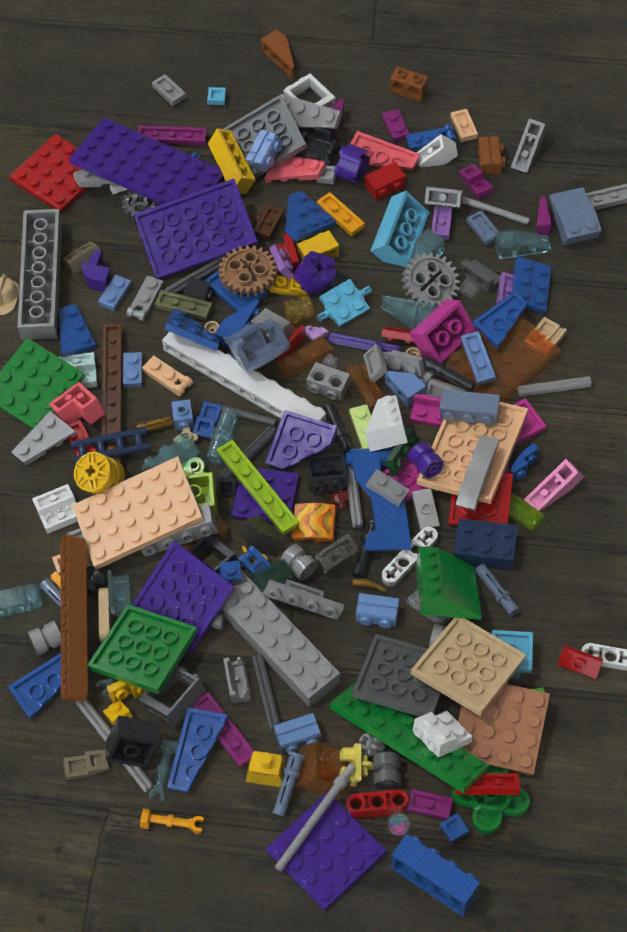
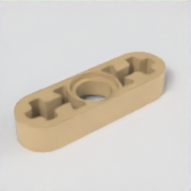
M99 588L100 642H103L111 630V597L109 588Z

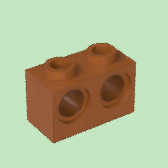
M396 67L390 78V92L422 102L428 91V76Z

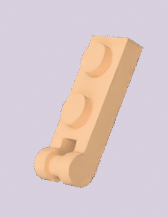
M155 356L142 367V372L178 396H182L185 393L184 390L193 384V381L188 376L182 375Z

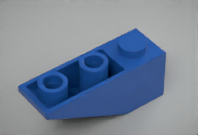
M259 300L252 302L221 322L214 333L220 339L219 346L231 350L229 344H226L223 338L229 337L241 330L246 324H252L251 320L262 311Z

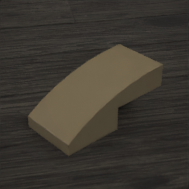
M106 749L87 751L82 756L63 758L66 780L83 778L109 770L108 761H106Z

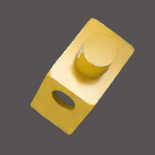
M253 751L246 782L281 787L285 775L282 770L287 765L283 756Z

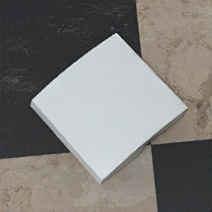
M68 484L32 498L47 534L78 522L72 506L76 504V501Z

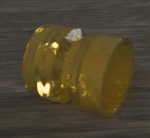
M308 295L298 297L297 301L291 299L283 302L286 319L291 324L300 322V318L307 320L315 316L313 305Z

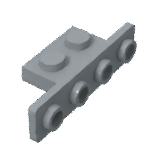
M288 579L284 584L269 580L263 591L264 596L335 620L339 618L344 609L343 604L323 598L324 591Z

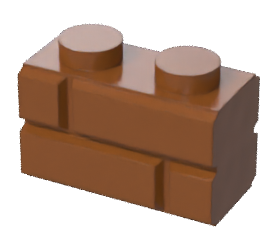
M490 136V138L480 137L478 139L479 164L483 175H499L502 172V167H505V157H501V154L504 153L503 143H500L498 136Z

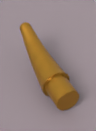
M353 578V586L371 588L386 593V589L371 580Z

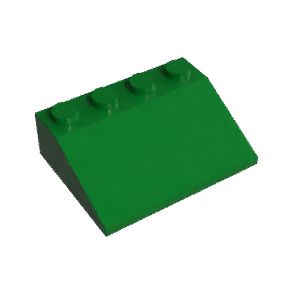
M419 546L415 566L420 615L481 620L475 567L440 548Z

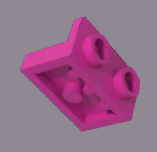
M415 394L410 423L440 428L444 420L440 419L439 407L441 397L436 398L425 394Z

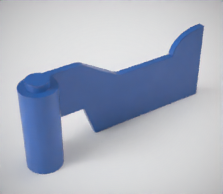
M369 448L349 449V453H346L345 456L346 464H349V467L354 470L355 480L370 497L372 503L375 530L371 531L366 538L365 551L412 549L405 500L398 507L366 487L367 482L376 469L381 471V467H388L386 459L393 448H384L370 452Z

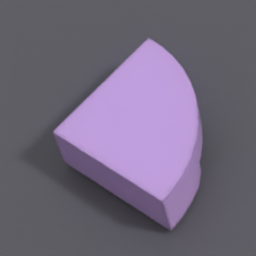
M305 327L306 336L313 344L328 336V331L323 327Z

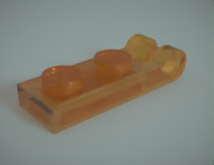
M349 364L346 368L347 373L352 375L369 408H375L377 400L382 399L383 395L376 383L370 380L366 365Z

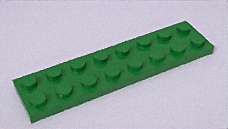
M355 684L330 703L331 710L463 794L488 772L489 764L463 748H458L441 757H437L414 734L415 719L399 710L352 697Z

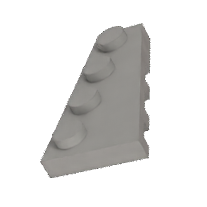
M281 94L298 128H338L343 114L341 111Z

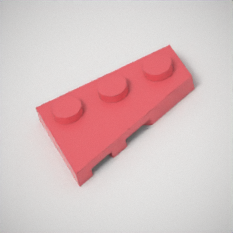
M292 156L270 169L264 179L266 183H272V180L286 182L288 179L297 178L299 181L320 179L326 164L324 161Z

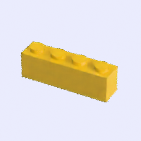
M216 129L208 145L225 180L228 181L234 178L239 193L247 194L256 179L248 163L245 161V157L232 131Z

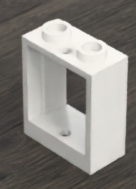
M311 74L302 77L299 81L283 90L284 95L297 98L296 96L311 88L322 98L315 104L331 109L336 104V97Z

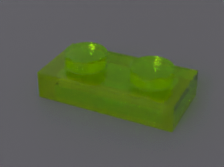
M514 493L511 494L509 516L530 531H533L544 518V514Z

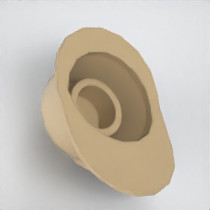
M6 274L0 277V315L8 314L14 309L20 288L18 283L8 278Z

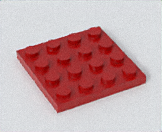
M57 134L51 137L9 176L11 182L52 209H59L60 214L89 188L79 187L73 178V172L82 170L69 163V158L77 150V147Z

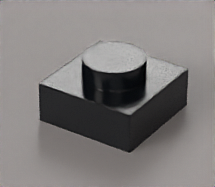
M336 270V276L328 287L333 289L352 279V277Z

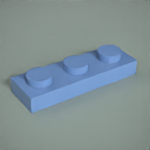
M479 331L462 335L461 342L477 385L496 381V376Z

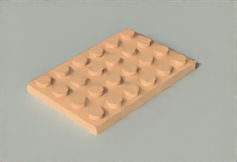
M500 402L501 406L497 425H485L475 422L466 423L455 420L447 421L444 419L432 445L435 454H438L444 461L443 469L432 478H425L420 473L417 485L459 495L465 473L480 435L496 438L500 442L490 476L487 477L483 494H480L479 501L491 504L528 416V408Z
M178 456L114 485L103 493H97L72 505L95 569L102 568L204 520Z

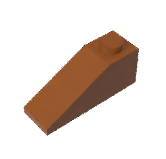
M278 30L261 39L262 51L291 79H294V64L287 37Z

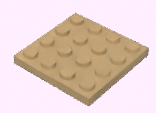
M454 618L413 666L411 675L481 716L526 660V654L465 618Z

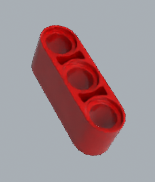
M402 790L352 794L347 799V812L354 819L402 815L407 811L408 795ZM399 799L404 803L402 805H395L393 802ZM378 801L383 805L381 807H374L372 804ZM357 803L362 807L360 809H353L351 806Z

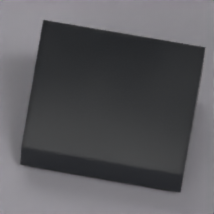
M217 477V496H236V477Z

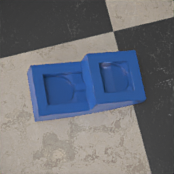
M204 401L200 416H197L192 433L211 439L221 415L222 405Z

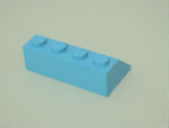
M407 191L392 196L372 245L371 252L382 262L405 267L413 258L430 212Z

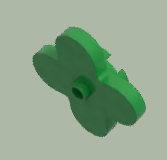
M489 766L488 772L486 773L509 772L508 770ZM452 787L451 791L453 801L457 805L473 809V827L482 834L496 832L500 827L503 815L512 817L524 815L528 811L530 804L529 795L521 788L520 795H455L454 787Z

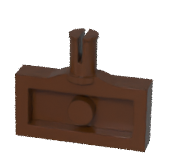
M267 205L264 212L260 215L250 212L248 215L249 219L257 222L253 230L255 236L270 240L284 215V210Z

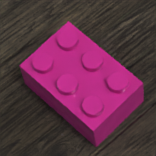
M446 299L410 332V335L424 359L428 356L441 363L462 344V335L473 333L476 329L461 301Z

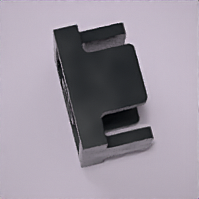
M315 127L314 135L304 131L302 136L308 148L299 152L297 157L324 161L326 166H331L340 148V142L332 140V132L330 130Z

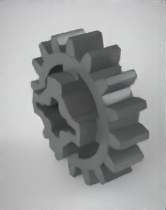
M128 191V196H123L124 200L122 201L123 213H126L127 218L131 217L132 221L135 220L134 214L160 205L158 202Z

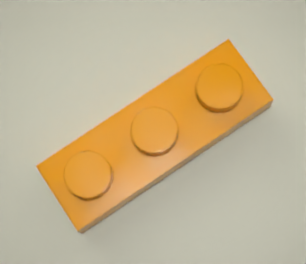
M330 192L316 201L318 206L329 214L351 237L365 228V223Z

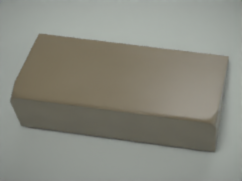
M90 241L61 260L72 273L76 274L82 270V263H88L89 257L93 255L94 250L100 251L98 245Z

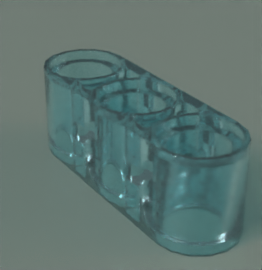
M27 584L0 591V617L38 609L43 605L38 584Z

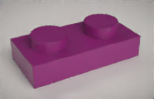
M396 109L382 113V119L393 143L405 140L409 131L399 110Z
M411 789L407 812L447 820L450 816L453 798Z

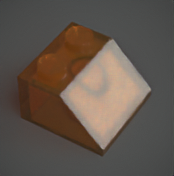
M317 741L299 747V754L307 757L303 760L300 769L301 776L297 780V787L312 793L329 792L334 785L333 782L336 777L340 776L341 767H346V761H340V750ZM345 788L340 790L338 794L345 793Z

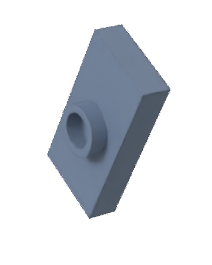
M482 210L467 217L466 222L485 245L501 238V233Z

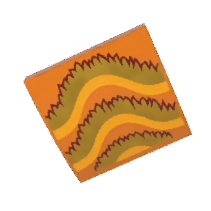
M325 503L295 504L294 516L299 521V526L293 529L292 539L295 542L314 540L315 543L334 541L337 506Z

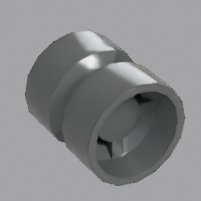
M394 752L375 754L373 756V766L377 772L374 773V786L383 790L399 788L401 786V772L398 771L401 767L400 755Z

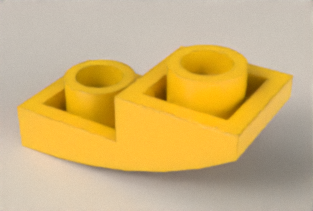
M277 275V279H274V285L270 284L269 292L307 295V292L300 288L301 284L298 281L296 282L295 277L289 280L285 276Z
M122 681L107 686L109 697L113 703L124 700L130 694L137 699L146 692L145 689Z

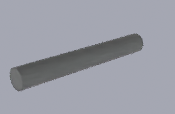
M224 405L221 408L222 413L275 426L277 419Z

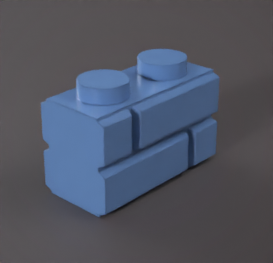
M260 130L245 161L250 167L267 172L273 166L277 152H280L282 149V140L275 133Z
M359 593L356 621L365 626L378 624L382 628L396 627L399 598Z
M313 713L274 725V733L282 754H288V751L296 753L299 748L305 746L312 748L321 741V733Z

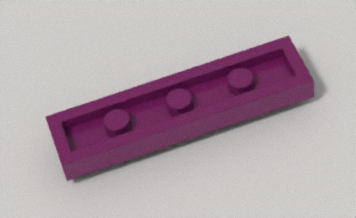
M139 125L138 133L163 144L205 146L207 128Z
M209 692L201 696L192 706L194 709L225 714ZM228 718L218 737V741L238 767L241 768L250 761L254 750Z

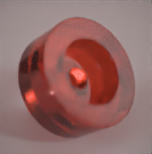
M348 490L329 494L331 503L337 502L338 508L346 507L344 500L350 498Z

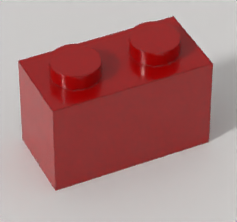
M393 162L365 175V187L376 201L406 187V175L397 163Z

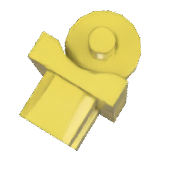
M355 743L353 747H346L340 750V761L350 762L356 768L347 780V782H350V786L356 787L357 782L361 781V771L362 777H367L368 771L374 769L373 762L368 761L367 755L361 756V744ZM341 767L340 775L343 773L346 767Z

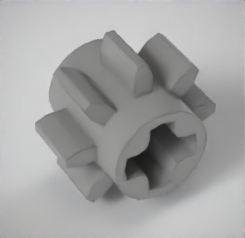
M369 733L363 734L359 739L363 755L371 757L384 750L385 743Z

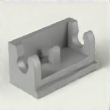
M229 657L223 658L231 704L252 701L245 662H242L241 657H237L235 662H231Z

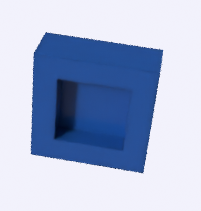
M239 560L220 563L221 575L231 583L242 582Z
M458 813L439 824L440 829L451 844L469 833V829Z

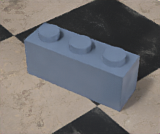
M443 390L439 407L440 419L497 425L501 406L500 395Z

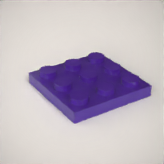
M256 468L292 512L299 473ZM239 481L231 514L232 519L274 525Z

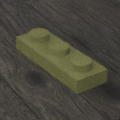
M163 290L160 291L155 302L156 309L171 312L172 309H180L191 318L207 321L213 307L211 302Z

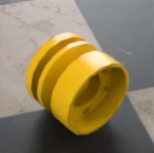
M89 452L83 455L76 463L74 479L82 490L95 495L103 493L110 487L125 481V471L117 460L98 452Z

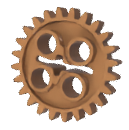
M246 245L245 249L239 246L238 251L233 248L232 254L227 252V258L222 257V263H219L220 269L218 271L223 287L227 286L228 292L233 289V295L240 292V297L244 293H247L248 297H250L251 293L257 296L258 291L263 294L264 288L269 290V284L274 285V279H277L276 260H273V255L269 256L268 250L263 252L262 247L256 250L255 245L252 249H249L248 245Z

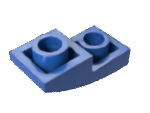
M534 443L526 448L515 460L510 474H513V482L525 477L528 465L537 460L539 448Z

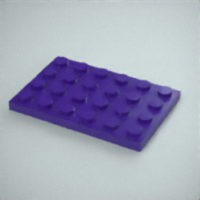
M234 178L134 214L156 279H163L224 257L227 252L232 253L233 248L238 251L239 246L245 249L246 245L251 247L258 244Z

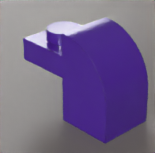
M94 250L93 255L89 257L88 263H82L83 277L89 288L104 292L112 280L110 268L102 266L104 262L102 251Z

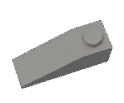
M532 119L528 120L511 165L512 169L528 173L546 134L547 127L545 123Z

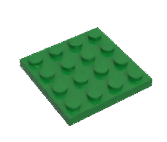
M26 338L0 371V409L34 429L50 411L54 414L49 403L76 383H81L85 378V374Z
M127 604L88 663V669L160 694L197 635L198 629L196 626Z

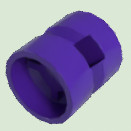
M427 442L418 443L409 452L408 459L425 478H432L443 469L444 461L438 454H435V450Z

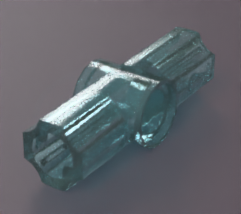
M232 409L222 410L217 427H214L212 430L211 444L206 461L213 465H219L223 462L216 449L233 440V430L238 419V413Z

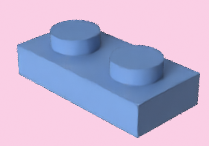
M115 275L98 300L99 306L115 311L131 287V280Z
M142 352L123 353L124 388L142 387Z

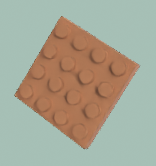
M506 684L481 716L461 706L458 722L473 736L472 743L461 748L489 764L490 767L533 776L550 694Z

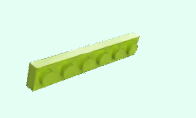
M233 440L216 449L220 458L283 536L299 526V521Z

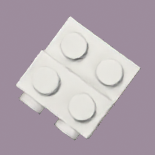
M448 711L436 716L430 712L416 718L414 721V734L437 757L472 743L473 736Z

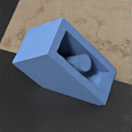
M387 371L385 373L386 385L407 408L413 405L415 394L421 395L426 393L425 382L415 374Z

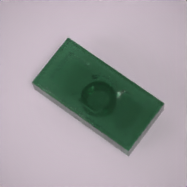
M283 559L252 573L250 578L262 593L269 580L283 583L287 579H292L295 574Z

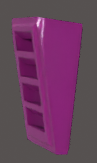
M541 196L539 203L536 236L550 235L551 220L545 196Z

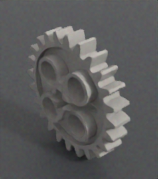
M423 252L421 257L416 255L405 266L406 270H404L402 275L406 277L401 280L406 283L403 289H408L405 295L412 296L410 301L417 300L416 306L421 303L423 309L428 305L429 309L432 310L434 306L437 308L446 299L453 300L457 296L455 292L460 289L457 286L460 281L456 280L459 274L453 272L456 267H450L451 261L445 262V256L439 259V253L433 257L432 252L428 256ZM427 266L431 267L433 269V272L430 271ZM438 271L442 272L424 291L420 290ZM416 278H419L422 283L417 282ZM440 279L444 280L446 285L442 284ZM429 291H432L434 296L430 295Z

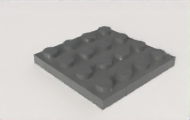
M281 94L223 128L232 131L245 159L260 130L277 134L283 142L280 152H277L274 164L269 170L308 148ZM250 167L255 178L265 173Z
M375 634L352 691V697L419 717L430 712L434 714L441 692L411 675V669L428 649Z

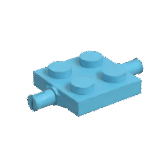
M351 279L345 281L320 296L319 299L324 305L325 311L317 315V318L321 322L330 317L339 328L369 311L370 307L364 300V296L372 293L371 288L367 286L359 290Z

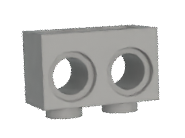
M315 362L307 378V390L314 394L327 396L331 400L342 401L350 385L349 373Z

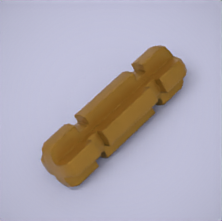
M168 416L162 420L160 418L146 422V424H138L136 429L146 427L148 432L163 429L165 426L166 428L173 426V420L171 416Z

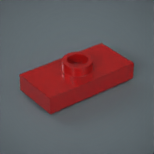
M564 645L558 665L597 679L603 659Z

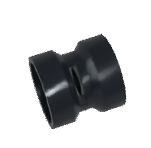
M95 568L86 578V590L90 596L97 593L99 587L107 584L106 578Z

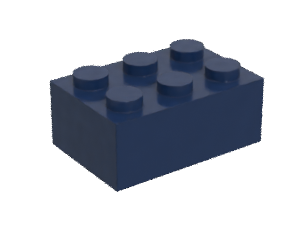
M459 518L454 556L474 567L486 564L487 568L512 571L518 526Z

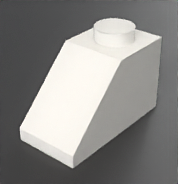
M442 134L416 152L420 154L419 167L446 165L458 156L456 143Z

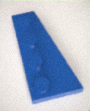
M188 707L167 786L169 790L184 793L190 792L229 718L228 715Z

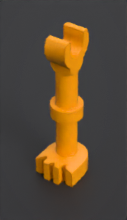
M143 808L140 828L149 830L151 822L165 824L170 828L172 826L191 829L195 834H202V828L195 827V824L198 822L203 823L204 818L196 816L193 819L176 818L171 814H168V816L151 814L150 809Z

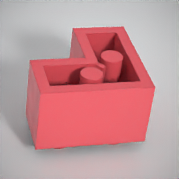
M80 382L49 403L54 414L67 425L75 422L81 416L91 425L106 414L98 399Z

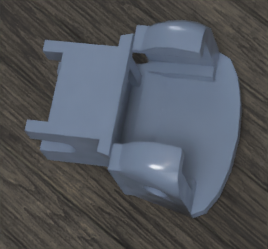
M271 319L257 325L246 324L241 330L229 337L223 338L225 343L229 344L232 357L246 372H251L265 365L290 347L281 326ZM260 328H266L272 342H266Z

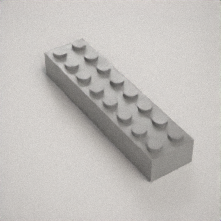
M59 209L24 210L17 325L21 340H26V338L30 340L53 339L58 336L62 219Z
M241 570L242 582L232 583L236 588L220 613H224L225 619L258 654L263 655L264 660L310 708L340 684V672L271 600L263 595V592Z

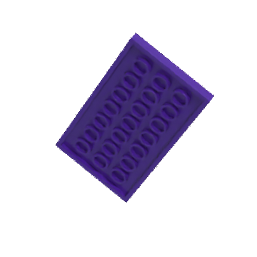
M103 118L69 158L70 164L160 204L217 185L224 178L220 168L107 118Z

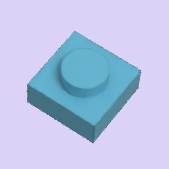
M209 87L208 105H225L226 88Z

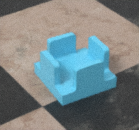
M492 630V635L526 654V660L510 679H520L521 673H531L533 632Z

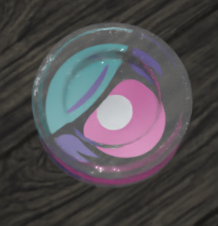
M402 813L391 815L388 820L389 831L396 836L404 835L409 829L408 817Z

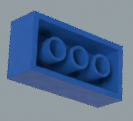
M406 834L393 852L391 869L462 917L465 916L478 897L480 885L478 879L469 872L464 873L455 862L443 859L437 850L425 847L419 838L415 836L410 837Z

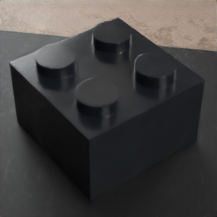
M118 715L106 740V761L146 768L159 743V723Z

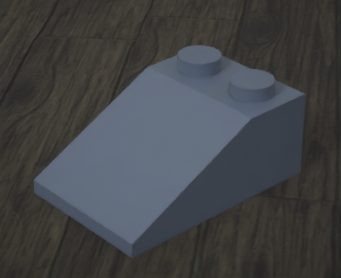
M583 187L549 195L563 245L599 236L602 231L599 220Z

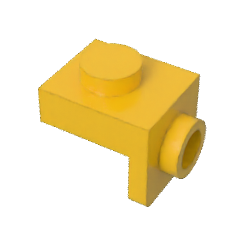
M121 700L103 710L106 718L112 725H114L118 715L133 718L130 710Z

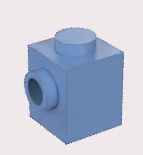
M190 399L171 402L175 430L183 431L184 428H194Z

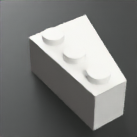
M396 395L385 396L377 400L365 431L370 452L408 443Z

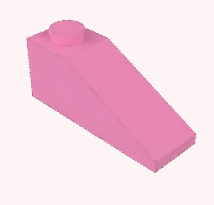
M565 459L524 500L536 513H539L571 491L585 476L573 463Z

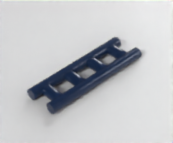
M146 427L71 441L72 449L78 448L79 456L74 457L75 465L86 454L85 446L97 444L98 453L110 458L150 450L149 443L143 444L142 435L147 434ZM135 438L136 445L124 447L123 439ZM116 441L117 449L105 450V442Z

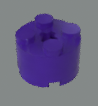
M348 144L346 147L342 146L339 152L340 160L335 165L334 173L342 179L359 184L362 181L359 179L360 176H364L370 162V157L367 154H370V151L352 144Z
M310 251L295 270L294 277L296 282L298 281L301 284L300 288L309 294L316 295L324 292L336 276L335 261L324 254Z

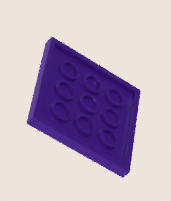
M173 541L132 606L196 626L198 633L187 649L189 653H193L236 586L177 541Z
M328 792L265 848L266 852L276 862L283 856ZM334 799L287 863L284 870L326 911L387 853V850Z

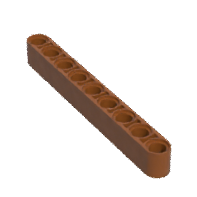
M65 534L60 544L61 697L65 700L84 702L88 693L86 540L83 537Z

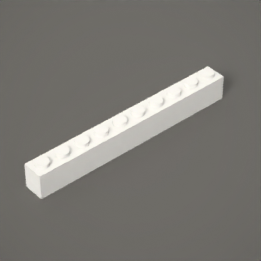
M169 332L162 340L164 351L279 419L282 418L284 410H288L327 423L326 412L321 407H315L307 399L300 398L290 389L279 386L276 381L267 379L259 371L246 372L230 354H224L218 348L216 351L172 332Z

